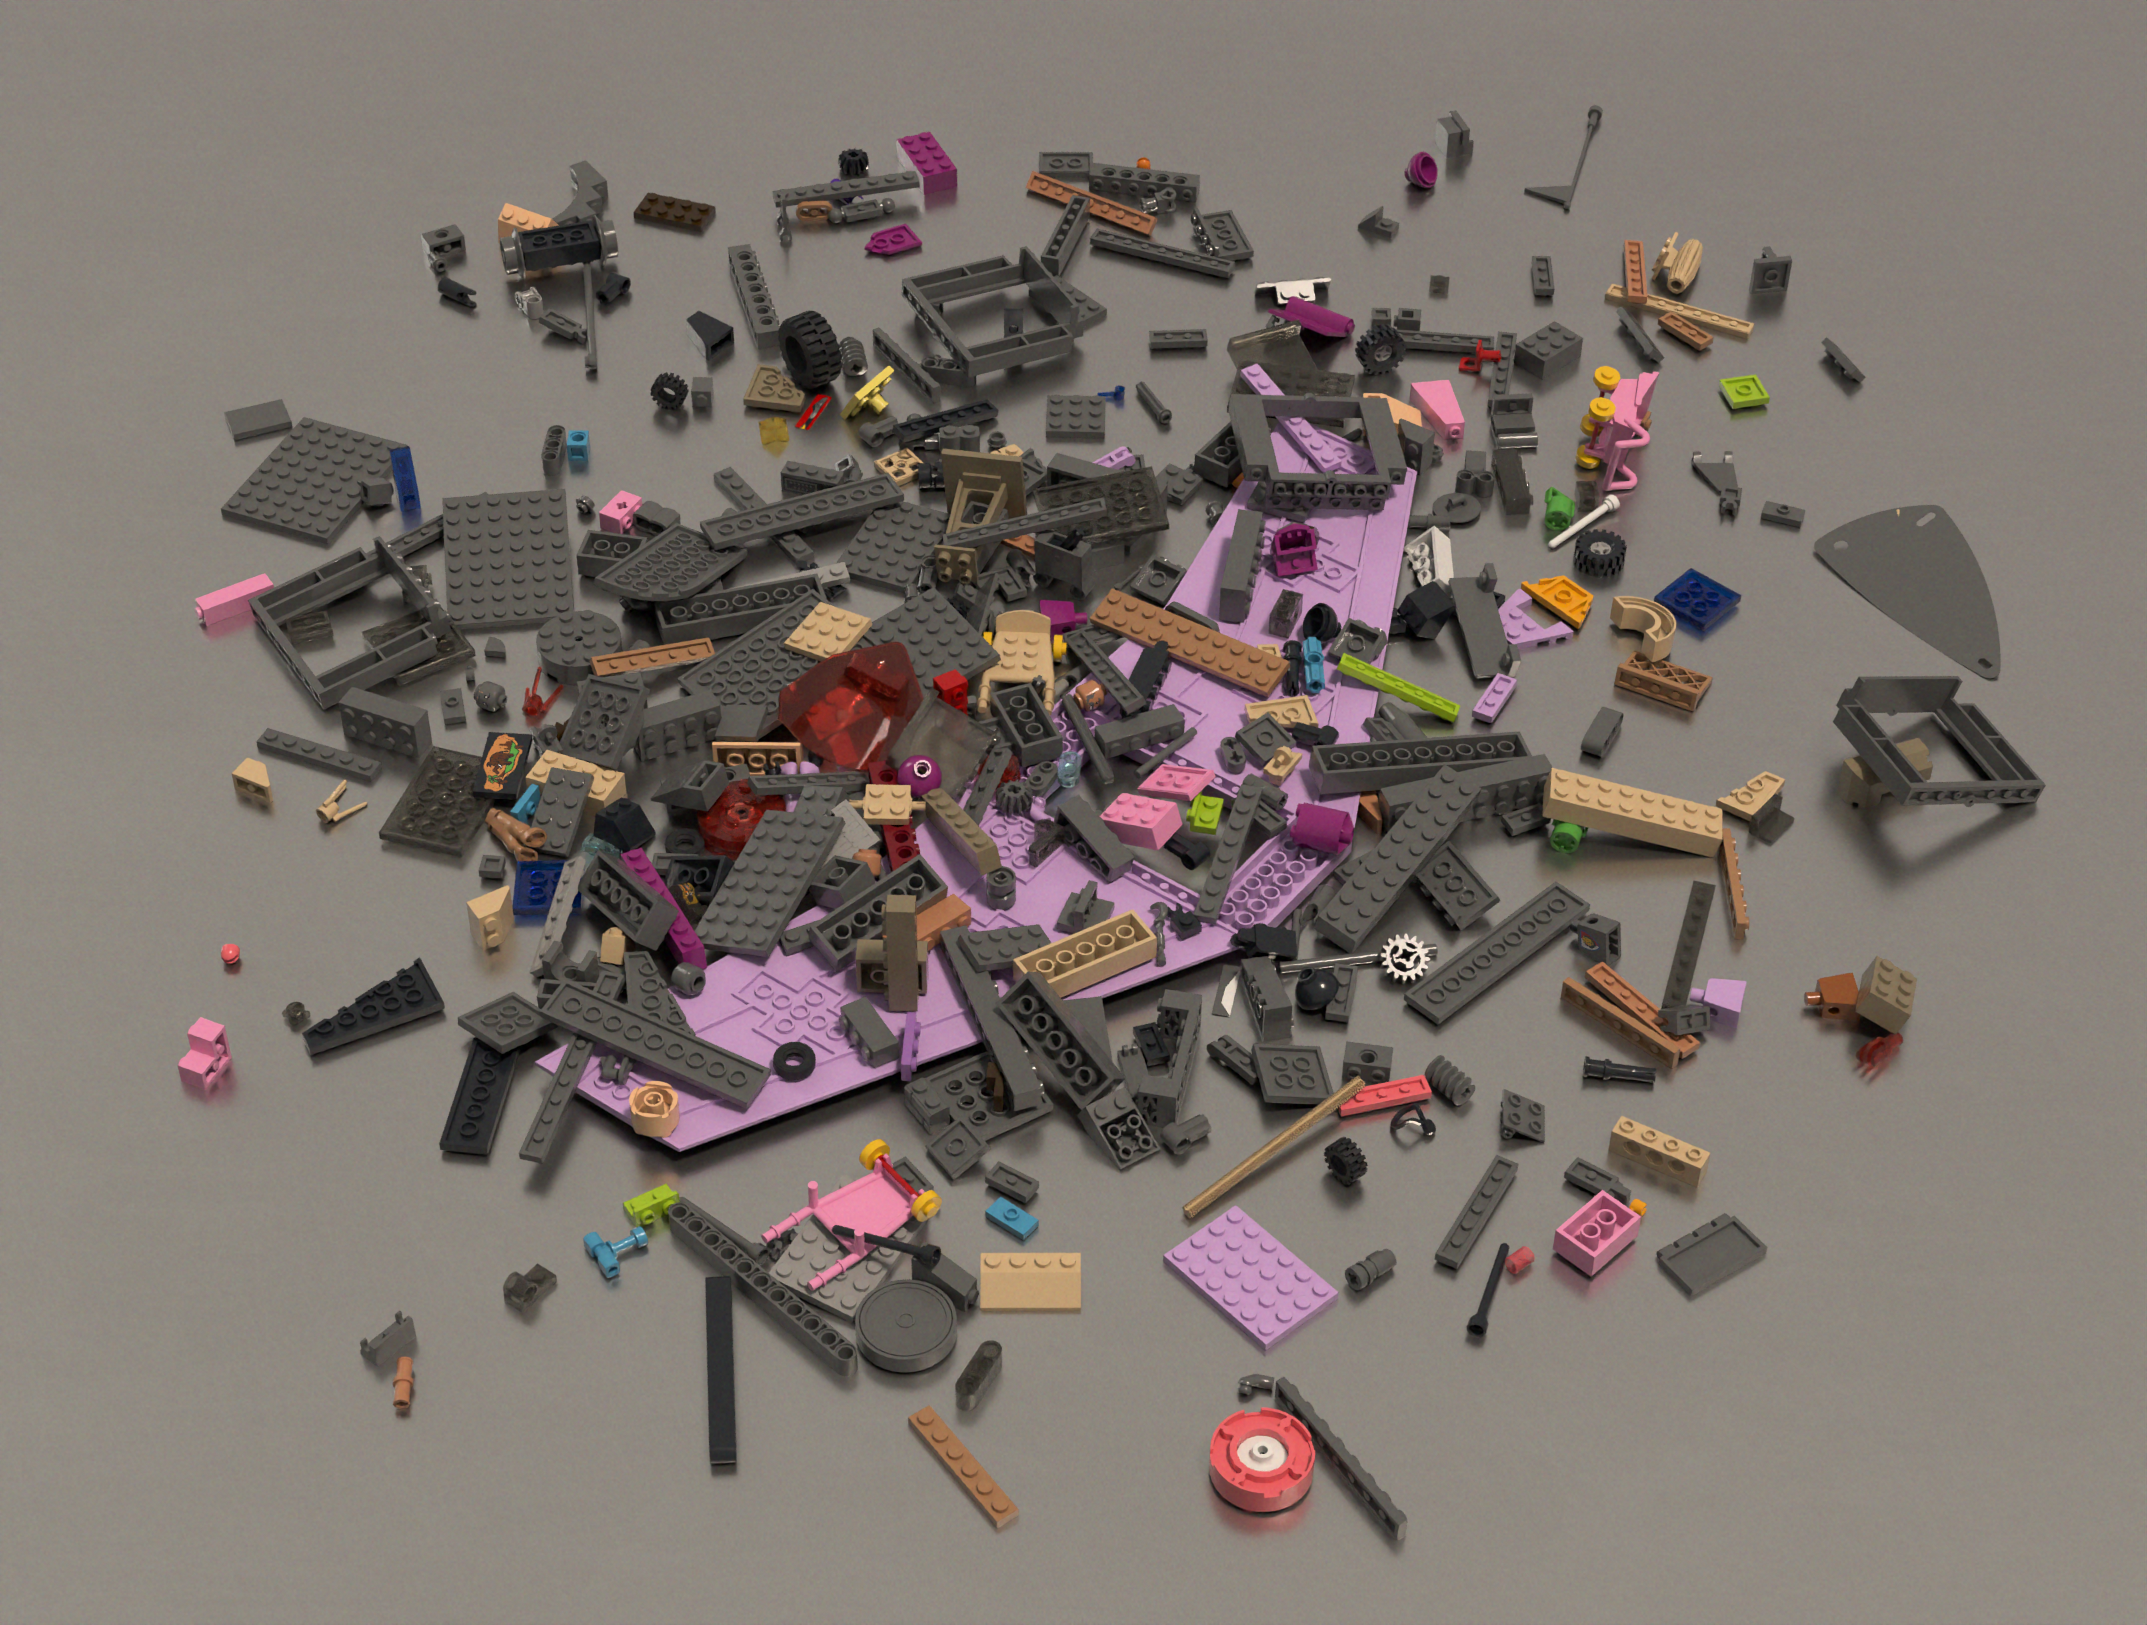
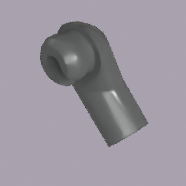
M1260 1374L1242 1377L1238 1381V1392L1249 1395L1251 1394L1252 1386L1272 1390L1274 1377Z

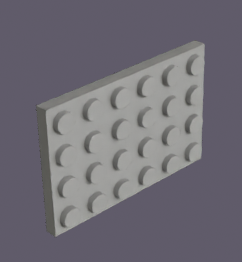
M843 1174L829 1194L856 1180ZM812 1215L770 1270L769 1274L794 1295L854 1323L856 1311L863 1298L884 1282L904 1253L877 1246L861 1260L847 1268L844 1274L839 1273L827 1281L826 1286H820L811 1291L807 1282L815 1278L816 1273H823L835 1265L836 1260H842L852 1254ZM913 1216L887 1238L911 1244L928 1220L919 1222Z

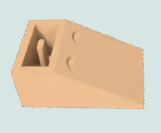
M1363 393L1365 398H1387L1397 435L1398 424L1401 418L1422 427L1420 410L1382 393ZM1363 424V436H1367Z

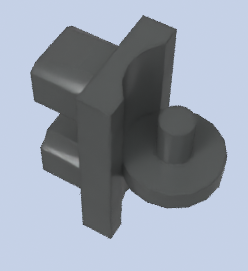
M543 724L541 728L530 727V734H532L534 740L533 745L540 753L539 758H541L546 750L562 754L563 749L556 737L557 730L555 726Z

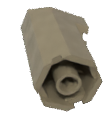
M1919 738L1895 743L1926 781L1930 780L1933 764L1932 761H1927L1926 756L1930 755L1925 744ZM1860 754L1848 757L1843 761L1837 793L1845 803L1852 805L1855 802L1859 803L1858 807L1867 808L1879 804L1881 796L1884 793L1890 792Z

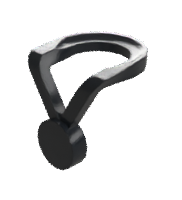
M1415 1102L1402 1108L1391 1121V1126L1395 1130L1409 1123H1414L1422 1126L1423 1131L1427 1135L1436 1132L1433 1121L1425 1119L1420 1106ZM1412 1110H1416L1420 1120L1409 1118L1397 1124L1404 1114Z

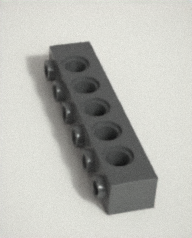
M1093 163L1089 174V190L1154 197V193L1161 192L1164 189H1172L1176 192L1175 200L1196 202L1200 190V175L1100 163Z

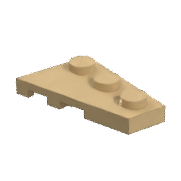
M1307 695L1245 704L1244 711L1249 724L1264 714L1269 713L1282 727L1294 728L1297 722L1317 728L1319 725Z
M1765 771L1749 780L1746 786L1738 790L1736 788L1730 792L1729 796L1717 799L1716 807L1756 823L1784 787L1785 779Z

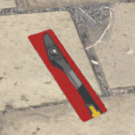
M818 394L795 427L809 430L832 397Z

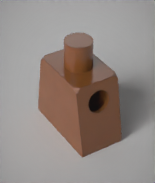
M1853 973L1820 978L1817 980L1815 992H1805L1804 994L1805 1005L1818 1006L1821 1017L1825 1019L1860 1020L1861 1015L1855 1012L1859 991Z

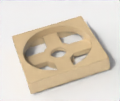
M905 448L874 461V467L881 474L889 473L895 483L901 486L918 478V469L913 471L909 467L915 464L918 466V463L923 462L908 448ZM890 462L894 464L888 468L885 467ZM903 472L905 475L897 478L893 473Z

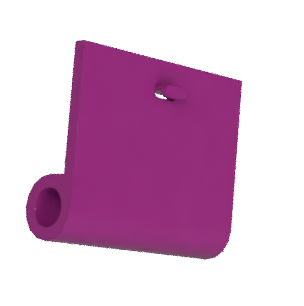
M1295 296L1288 300L1285 310H1268V313L1300 325V330H1304V327L1326 336L1347 337L1355 329L1353 319Z

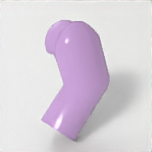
M1036 797L1034 802L1031 803L1030 816L1043 827H1047L1051 822V818L1044 813L1046 801L1042 797Z

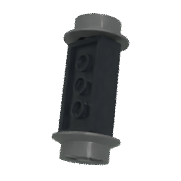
M596 215L592 216V221L518 232L515 227L511 236L500 238L501 255L506 275L518 273L522 280L526 279L525 269L526 271H537L563 265L593 262L594 260H599L601 266L605 267L607 259L618 257V243L612 220L600 222Z

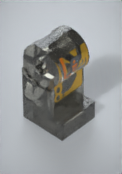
M684 882L670 886L669 892L690 925L700 922L708 907L707 905L701 906L695 896L692 884Z

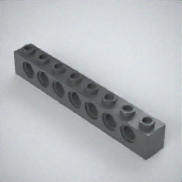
M750 244L728 247L729 264L758 349L779 346V318L775 313L770 293L768 294L767 283H764V275L761 272L760 263L757 261L756 252L752 251Z

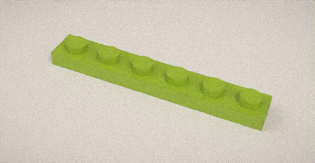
M1343 653L1337 670L1341 671L1344 675L1355 677L1364 684L1372 685L1384 693L1399 697L1404 702H1410L1419 706L1420 709L1430 711L1443 720L1455 721L1460 705Z

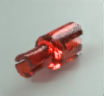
M1891 1033L1885 1038L1877 1037L1862 1046L1857 1051L1856 1058L1861 1063L1865 1062V1064L1875 1067L1892 1055L1894 1048L1902 1045L1903 1037L1900 1033L1896 1035Z

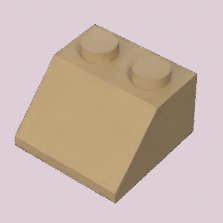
M508 885L466 902L471 935L483 951L503 943L514 921L511 893Z

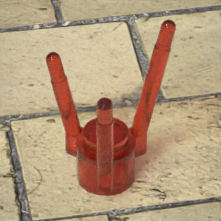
M541 667L537 669L531 694L529 693V688L525 689L524 705L522 707L525 714L533 717L538 716L540 712L545 713L548 705L563 689V685H559L543 704L542 698L536 694L542 670Z

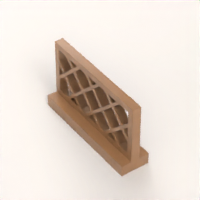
M1634 650L1624 664L1620 663L1618 665L1614 684L1694 711L1698 700L1712 683L1713 677L1664 660L1651 662L1643 653Z

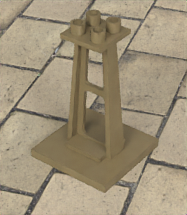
M943 448L941 459L947 512L950 514L946 533L997 522L1003 509L1008 510L1009 519L1027 515L1022 457ZM971 501L989 505L980 524L961 522L964 510ZM944 543L943 545L935 544L937 577L942 582H949L950 579L959 580L962 584L978 582L977 560L985 544L970 548L945 546Z

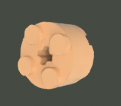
M650 1081L645 1083V1086L640 1089L636 1087L630 1094L629 1105L634 1131L637 1134L650 1137L660 1136L666 1138L670 1136L680 1120L678 1095L672 1090V1086L661 1081Z

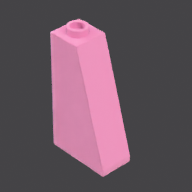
M1440 380L1411 383L1410 401L1421 411V414L1444 440L1463 438L1465 421L1450 381Z

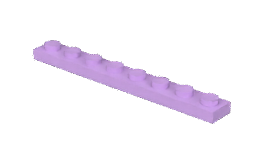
M1258 364L1241 370L1240 376L1256 395H1284ZM1275 416L1323 473L1341 467L1342 461L1304 417Z

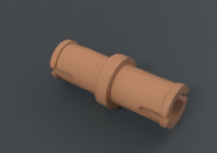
M399 1357L396 1362V1377L393 1379V1387L395 1388L393 1405L398 1409H406L410 1405V1389L414 1384V1380L411 1377L413 1361L410 1357Z

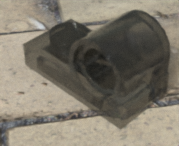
M1041 819L1034 824V842L1030 845L1028 851L1030 865L1037 868L1064 843L1063 826L1048 819Z
M538 1263L524 1276L519 1272H513L507 1277L503 1285L504 1301L523 1313L557 1282L556 1275Z

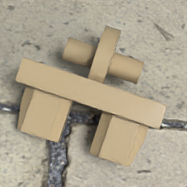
M1279 747L1274 752V757L1263 768V773L1269 775L1271 783L1281 786L1287 775L1294 771L1295 766L1302 759V753L1292 752L1289 747Z

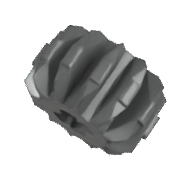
M1018 779L1015 782L1008 780L1007 783H1001L996 791L997 807L1001 808L1003 813L1009 812L1010 815L1013 813L1020 815L1022 811L1028 812L1031 803H1033L1031 787L1027 786L1026 782L1020 783Z

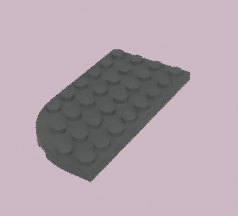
M675 523L595 577L594 585L606 592L616 593L624 599L634 598L648 601L687 599L747 557L748 550L735 545L714 550L704 533Z

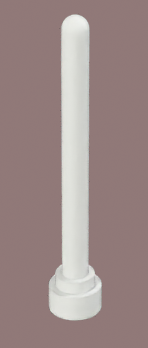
M1612 494L1605 497L1600 507L1548 543V546L1551 549L1557 547L1605 512H1613L1620 506L1618 498Z

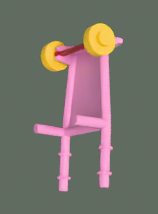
M882 1139L870 1142L863 1149L859 1157V1162L867 1170L874 1169L872 1173L818 1199V1183L810 1181L808 1183V1205L796 1213H790L789 1217L778 1225H771L770 1230L761 1235L765 1243L770 1242L774 1238L779 1239L781 1237L780 1234L794 1225L799 1226L800 1222L811 1214L832 1234V1227L834 1225L855 1229L854 1239L833 1234L852 1254L842 1260H836L835 1265L823 1273H816V1277L807 1282L811 1291L820 1286H826L827 1281L839 1273L844 1274L847 1268L877 1247L876 1245L864 1242V1232L887 1238L911 1217L914 1216L919 1222H924L933 1217L941 1207L942 1198L935 1191L929 1190L925 1192L923 1189H920L918 1194L893 1169V1164L889 1157L890 1147Z

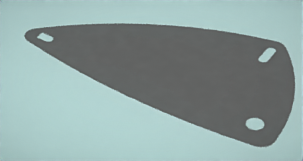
M1918 505L1873 513L1846 523L1815 542V551L1853 588L1895 622L1936 650L1982 677L1990 679L1999 675L2001 670L1999 632L1986 580L1964 536L1942 507L1938 505ZM1897 509L1900 510L1899 516L1896 512ZM1928 513H1935L1936 516L1925 525H1917V521ZM1838 541H1845L1848 543V548L1840 552L1835 550L1834 544ZM1986 659L1993 666L1986 670L1978 663V660Z

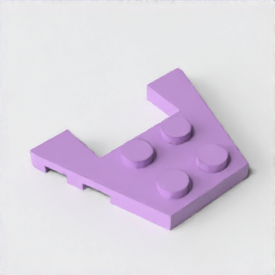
M1520 588L1498 609L1508 644H1517L1518 649L1537 646V643L1547 641L1548 643L1556 642V639L1565 637L1566 640L1573 638L1574 631L1563 622L1543 629L1522 612L1521 609L1532 604V597Z

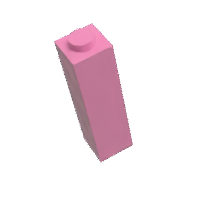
M264 573L195 599L197 606L194 608L195 614L199 620H203L206 626L251 610L248 600L274 588V585Z

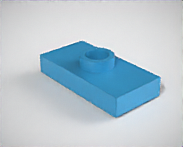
M531 784L510 811L512 817L525 823L530 815L534 814L541 799L539 785Z
M1001 1196L985 1211L986 1218L1022 1240L1039 1226L1038 1219Z

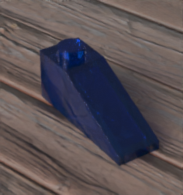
M410 447L389 450L396 498L401 512L421 508Z

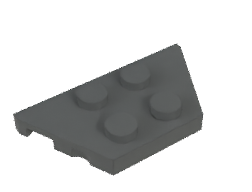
M1029 448L1020 455L1023 460L1026 496L1047 481V468L1042 465V461L1039 458L1035 457L1032 448Z

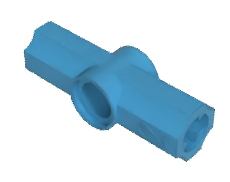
M1308 637L1302 643L1306 689L1310 690L1311 693H1319L1325 689L1324 656L1322 654L1321 641L1316 637Z

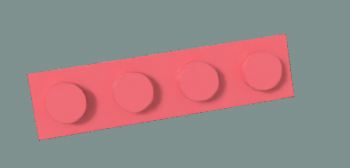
M1420 1075L1366 1086L1337 1109L1342 1117L1431 1098L1432 1091L1425 1076Z

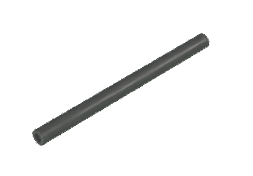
M1436 944L1422 946V949L1429 950L1426 956L1438 954ZM1395 948L1390 952V957L1395 955ZM1377 950L1279 962L1280 974L1298 972L1307 967L1314 969L1335 967V963L1356 965L1382 962V960H1379V956L1383 952Z

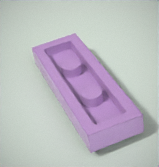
M1497 673L1472 710V717L1492 723L1516 688L1517 679Z

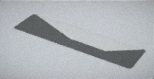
M1223 965L1212 1014L1230 1016L1241 967Z

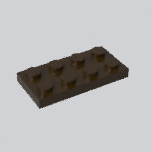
M647 193L633 214L635 219L702 232L716 213V208L706 203H697L671 196Z

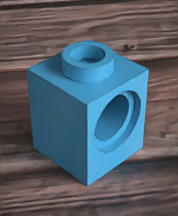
M569 430L567 439L568 461H588L590 452L589 431Z

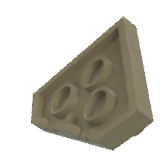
M761 364L757 365L743 398V403L747 406L791 412H801L805 402V394L801 390L798 391L795 388V384L787 376L784 377L777 366Z

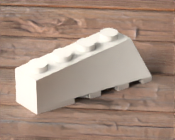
M1433 526L1407 544L1404 550L1408 553V558L1413 563L1412 567L1417 572L1421 585L1424 586L1435 581L1446 595L1451 597L1452 594L1448 581L1449 578H1454L1450 539Z

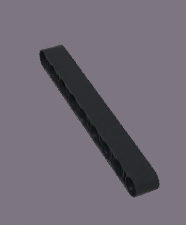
M731 1276L705 1277L710 1464L737 1462Z

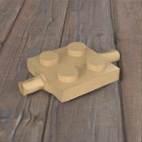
M866 784V794L863 800H849L854 809H863L864 821L867 824L909 825V816L912 810L926 811V801H912L911 785Z

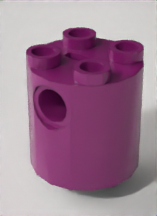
M1305 802L1304 804H1298L1296 809L1297 824L1292 825L1290 838H1293L1292 843L1294 845L1340 855L1351 844L1354 835V825L1349 812Z

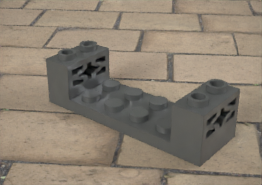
M1165 989L1163 998L1158 1000L1157 1012H1161V1014H1158L1156 1025L1160 1028L1162 1038L1177 1040L1176 1050L1179 1051L1173 1054L1172 1067L1174 1069L1173 1071L1169 1070L1168 1078L1143 1074L1141 1084H1136L1134 1097L1138 1098L1135 1101V1105L1148 1126L1164 1128L1170 1123L1177 1124L1201 1028L1202 995Z

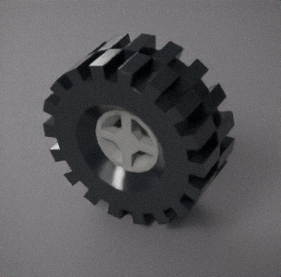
M1382 324L1380 328L1374 326L1372 331L1369 329L1365 331L1367 334L1365 336L1361 335V342L1357 341L1356 345L1358 348H1355L1356 358L1364 369L1370 374L1378 375L1380 372L1382 375L1385 374V371L1390 373L1393 367L1397 368L1399 366L1398 362L1404 360L1402 355H1406L1405 349H1407L1405 341L1397 330L1390 325L1386 327Z
M1593 529V532H1590V530L1585 531V535L1582 533L1576 539L1573 557L1574 564H1576L1578 569L1582 568L1583 573L1589 572V576L1597 574L1598 577L1603 575L1610 577L1611 573L1614 575L1618 574V570L1621 571L1623 569L1627 545H1625L1624 540H1621V536H1614L1615 533L1612 531L1606 533L1607 530L1602 529V532H1598V529Z

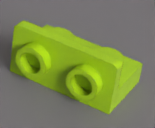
M1202 791L1190 801L1192 809L1187 810L1186 822H1190L1189 831L1216 835L1224 799L1202 796Z
M666 1183L623 1202V1209L637 1228L668 1215L669 1207L674 1203L680 1202L679 1194L677 1191L672 1192Z

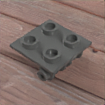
M1503 1089L1500 1119L1502 1123L1500 1132L1503 1137L1509 1139L1516 1132H1519L1544 1143L1545 1105Z

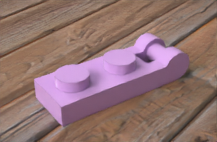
M1122 446L1092 463L1118 470L1124 466H1132L1136 459L1125 446Z

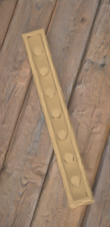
M1611 284L1605 293V299L1663 316L1672 311L1692 324L1748 339L1754 330V323L1648 293L1646 304H1633L1627 302L1626 287Z

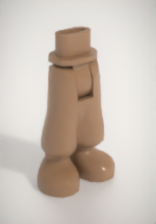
M490 809L485 819L488 829L503 842L510 853L515 854L516 860L521 866L531 867L538 859V854L530 847L542 846L547 840V833L539 827L530 828L526 823L515 819L502 810Z

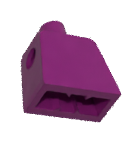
M1040 600V614L1049 617L1051 620V641L1054 640V635H1062L1076 630V625H1087V612L1075 613L1072 602Z

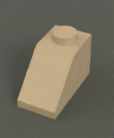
M247 757L232 772L234 788L271 803L273 797L266 765Z
M612 927L602 935L601 962L623 965L625 963L624 952L636 951L634 940L619 927Z

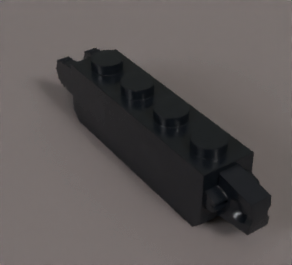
M1159 640L1154 648L1148 647L1143 649L1129 681L1144 697L1146 704L1130 714H1127L1120 706L1119 714L1122 716V719L1151 711L1153 700H1157L1159 687L1164 685L1165 674H1169L1172 662L1169 661V652L1167 651L1168 642Z

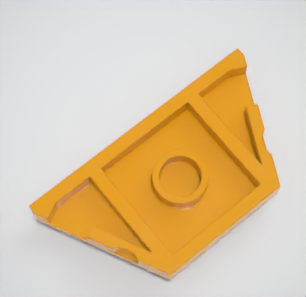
M1564 575L1539 579V583L1529 585L1527 581L1521 583V589L1577 629L1581 627L1593 603L1594 596Z

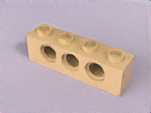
M1624 1116L1620 1117L1611 1131L1608 1149L1611 1152L1697 1188L1707 1172L1711 1154L1708 1151Z

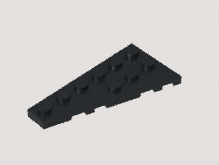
M419 957L413 961L414 965L408 969L402 968L397 971V976L391 980H384L357 997L355 1003L349 1007L343 1006L340 1008L338 1014L332 1018L323 1019L302 1033L303 1040L310 1054L312 1055L445 1009L444 1002L421 958Z

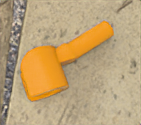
M1634 1199L1629 1209L1642 1217L1647 1211L1645 1208L1647 1204L1639 1199Z

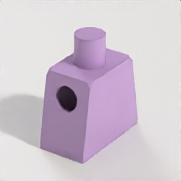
M1710 978L1708 979L1706 990L1692 987L1690 1001L1701 1003L1703 1006H1710V1020L1737 1028L1746 981Z

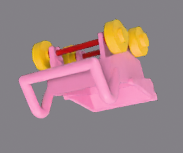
M1602 366L1595 371L1593 382L1598 387V390H1600L1599 398H1595L1590 402L1589 414L1582 417L1580 424L1581 431L1590 436L1591 441L1577 449L1575 460L1580 466L1588 469L1599 466L1601 458L1603 462L1609 464L1602 486L1605 491L1631 489L1637 484V476L1624 465L1629 448L1644 447L1650 442L1649 433L1640 424L1649 409L1659 372L1653 371L1652 374L1643 372L1639 374L1638 379L1620 380L1619 372L1612 367ZM1605 392L1612 394L1610 400L1604 398ZM1635 434H1638L1642 438L1632 440ZM1597 437H1599V444H1595ZM1616 468L1629 481L1612 482Z

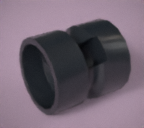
M935 462L933 466L930 463H918L919 489H930L931 486L945 488L942 462Z

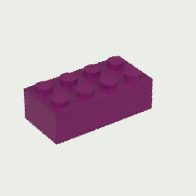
M922 132L917 135L897 139V158L906 171H916L920 181L919 189L923 195L957 187V168L931 132Z

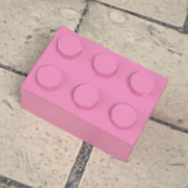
M1128 793L1119 795L1099 816L1104 820L1105 825L1111 832L1118 836L1122 844L1159 850L1183 825L1177 803Z
M1602 1190L1556 1229L1553 1250L1588 1275L1593 1276L1638 1236L1641 1216Z

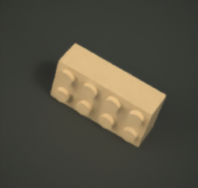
M550 750L544 752L526 776L527 789L531 784L539 785L541 798L551 767L592 774L594 781L583 813L594 817L598 811L619 798H623L626 794L624 773Z

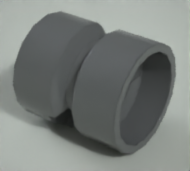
M1002 866L987 873V903L995 909H1007L1013 906L1016 901L1015 872L1009 867Z

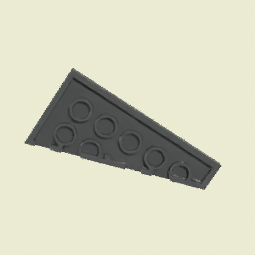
M648 951L624 952L628 1006L696 1036L694 1030L688 1025L686 1017L673 994H670L665 980L659 975L658 968Z

